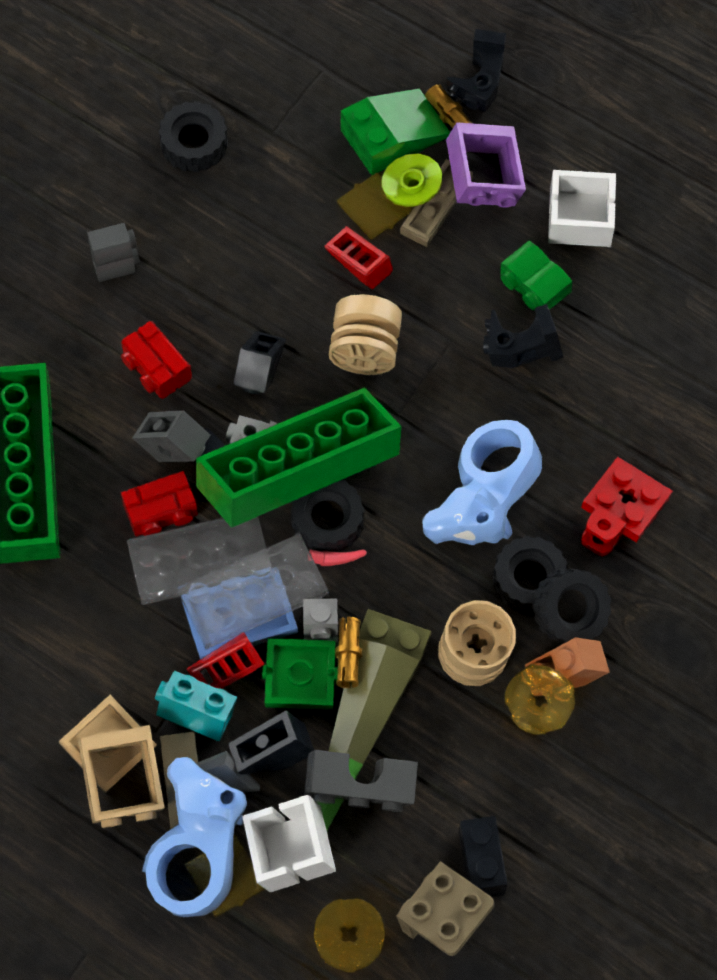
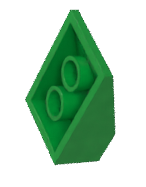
M420 88L367 97L341 110V132L371 176L385 170L395 159L408 154H417L446 139L450 134V131L425 98Z

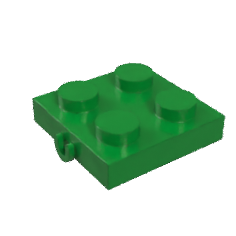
M268 639L267 663L263 665L262 678L266 679L265 707L333 710L334 682L337 681L338 667H335L336 641Z

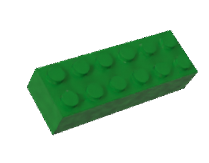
M46 363L0 367V564L60 558L51 389Z
M364 387L197 457L196 487L228 525L233 528L399 455L402 426Z

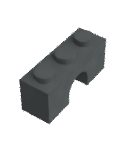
M314 750L308 753L304 795L314 796V800L317 803L335 804V799L348 800V806L369 808V802L382 804V810L403 812V806L406 807L414 804L418 762L388 758L377 760L373 779L368 784H362L357 782L350 774V754Z

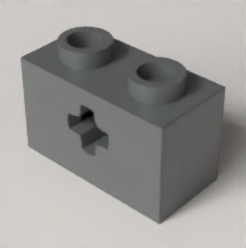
M184 410L149 412L132 439L158 462L194 461L202 455L210 434Z

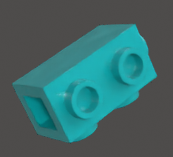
M174 670L168 683L162 681L156 692L155 700L159 701L156 715L216 741H220L232 717L237 696L229 694L224 689L215 688L198 681L193 676L184 675Z

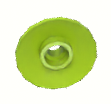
M408 154L395 159L387 166L382 176V189L386 197L394 204L404 207L419 206L430 201L438 194L443 184V173L439 164L431 157L422 154Z

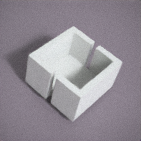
M553 170L550 186L548 243L611 247L615 229L616 173Z
M309 795L278 804L280 811L290 819L289 821H286L285 817L272 806L242 816L256 881L269 892L299 884L298 876L308 881L336 872L321 805Z

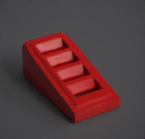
M347 226L324 246L335 259L370 289H374L393 271L387 254ZM349 241L353 242L344 251L340 250ZM360 249V251H359L358 253H356V254L351 258V256H352L357 250ZM369 257V259L363 265H361V263Z
M242 632L188 667L187 671L198 681L208 684L200 672L206 668L214 680L209 685L222 689L264 665V662L246 634ZM241 648L249 658L244 663L236 652ZM229 655L237 665L233 670H231L224 659ZM219 662L226 674L220 677L212 664Z

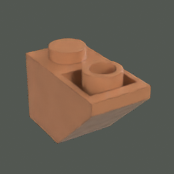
M576 637L525 664L534 696H542L585 686L610 673L601 641Z

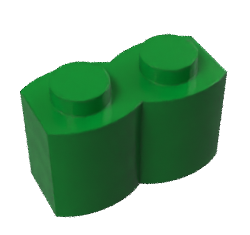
M527 241L501 263L500 278L503 284L508 289H515L521 293L524 303L533 311L536 307L545 304L548 305L550 310L572 291L571 278L557 264L550 261L546 254L531 241Z

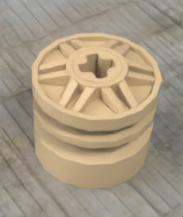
M350 295L340 299L336 304L333 322L335 331L331 335L329 359L332 363L343 370L363 375L383 374L392 370L395 367L398 341L396 339L400 334L402 320L400 308L387 299L373 295Z
M474 600L460 605L450 614L439 641L438 658L443 670L453 680L466 686H482L493 682L503 672L516 644V629L511 617L500 606L489 601ZM470 644L474 645L477 650L481 649L480 652L475 653L474 648H469Z

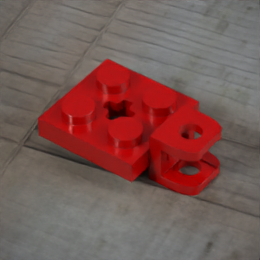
M617 457L583 500L581 508L591 515L581 538L582 545L599 556H605L613 550L621 539L622 534L637 543L668 502L673 491ZM622 494L632 496L635 503L631 501L627 502V504L621 501ZM596 536L597 538L601 539L604 543H595L593 541V537Z

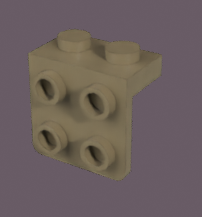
M440 861L435 869L424 878L421 886L413 896L402 905L396 917L402 931L409 937L414 939L419 934L447 955L454 956L492 911L495 904L490 895Z

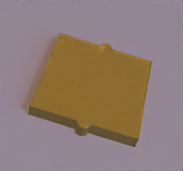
M378 173L361 184H355L354 189L337 200L338 205L370 240L388 228L393 229L396 222L411 213L410 207L394 204L386 197L382 189V177Z
M236 835L233 836L234 860L231 890L221 905L212 911L215 918L237 905L242 907L244 901L265 890V888L257 883L253 864ZM205 853L185 864L201 894L209 885L211 877V866Z

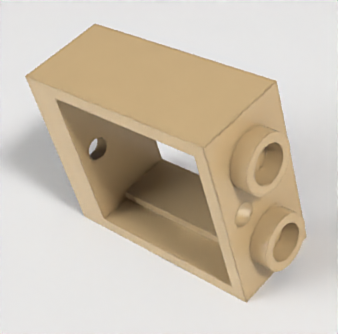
M150 725L80 737L78 745L92 824L101 822L102 828L122 825V818L136 816V822L157 818L156 812L162 811L165 807ZM140 744L151 803L101 812L91 753Z

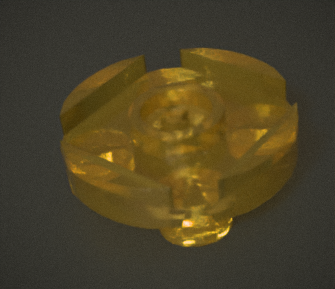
M530 664L518 672L508 684L505 691L506 706L508 705L509 711L512 714L511 719L519 728L531 734L542 735L562 728L568 721L574 710L575 689L572 682L567 680L559 671L548 666ZM532 694H543L545 699L548 700V704L543 703L541 707L536 706V699L531 697Z
M356 898L354 900L339 899L329 903L319 913L314 931L316 949L321 958L333 968L348 973L355 972L372 964L383 949L385 938L383 920L379 912L370 903ZM354 926L358 929L355 942L350 940L344 942L341 940L343 933L340 930L343 927L351 929Z

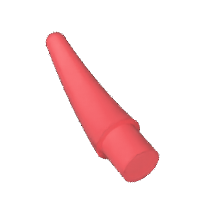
M364 549L351 552L310 550L308 553V563L320 564V566L341 565L366 556L367 552Z

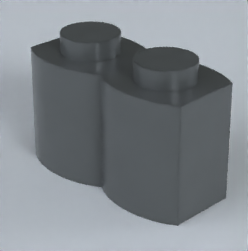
M125 223L87 232L91 256L99 282L136 273L135 265L139 264L140 260L133 229L127 230Z

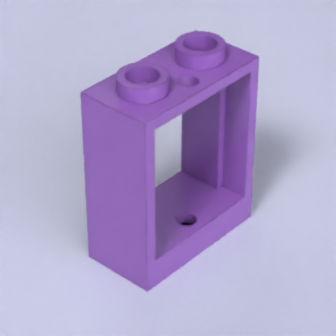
M456 123L447 137L446 143L457 203H467L473 206L482 204L498 205L500 207L515 206L525 192L526 187L514 127ZM466 152L498 154L503 184L471 182Z

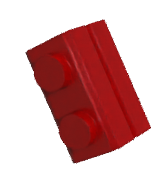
M153 321L147 322L137 332L134 331L122 340L123 354H121V358L124 364L131 371L136 368L141 374L140 381L150 394L155 391L161 399H164L173 393L176 388L182 387L191 380V366Z
M184 471L120 492L135 537L140 535L144 537L154 536L161 532L162 527L171 524L182 526L191 522L193 517L198 515L197 504Z

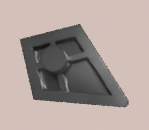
M227 751L196 763L205 772L243 793L260 791V784L250 774L238 773L234 759Z

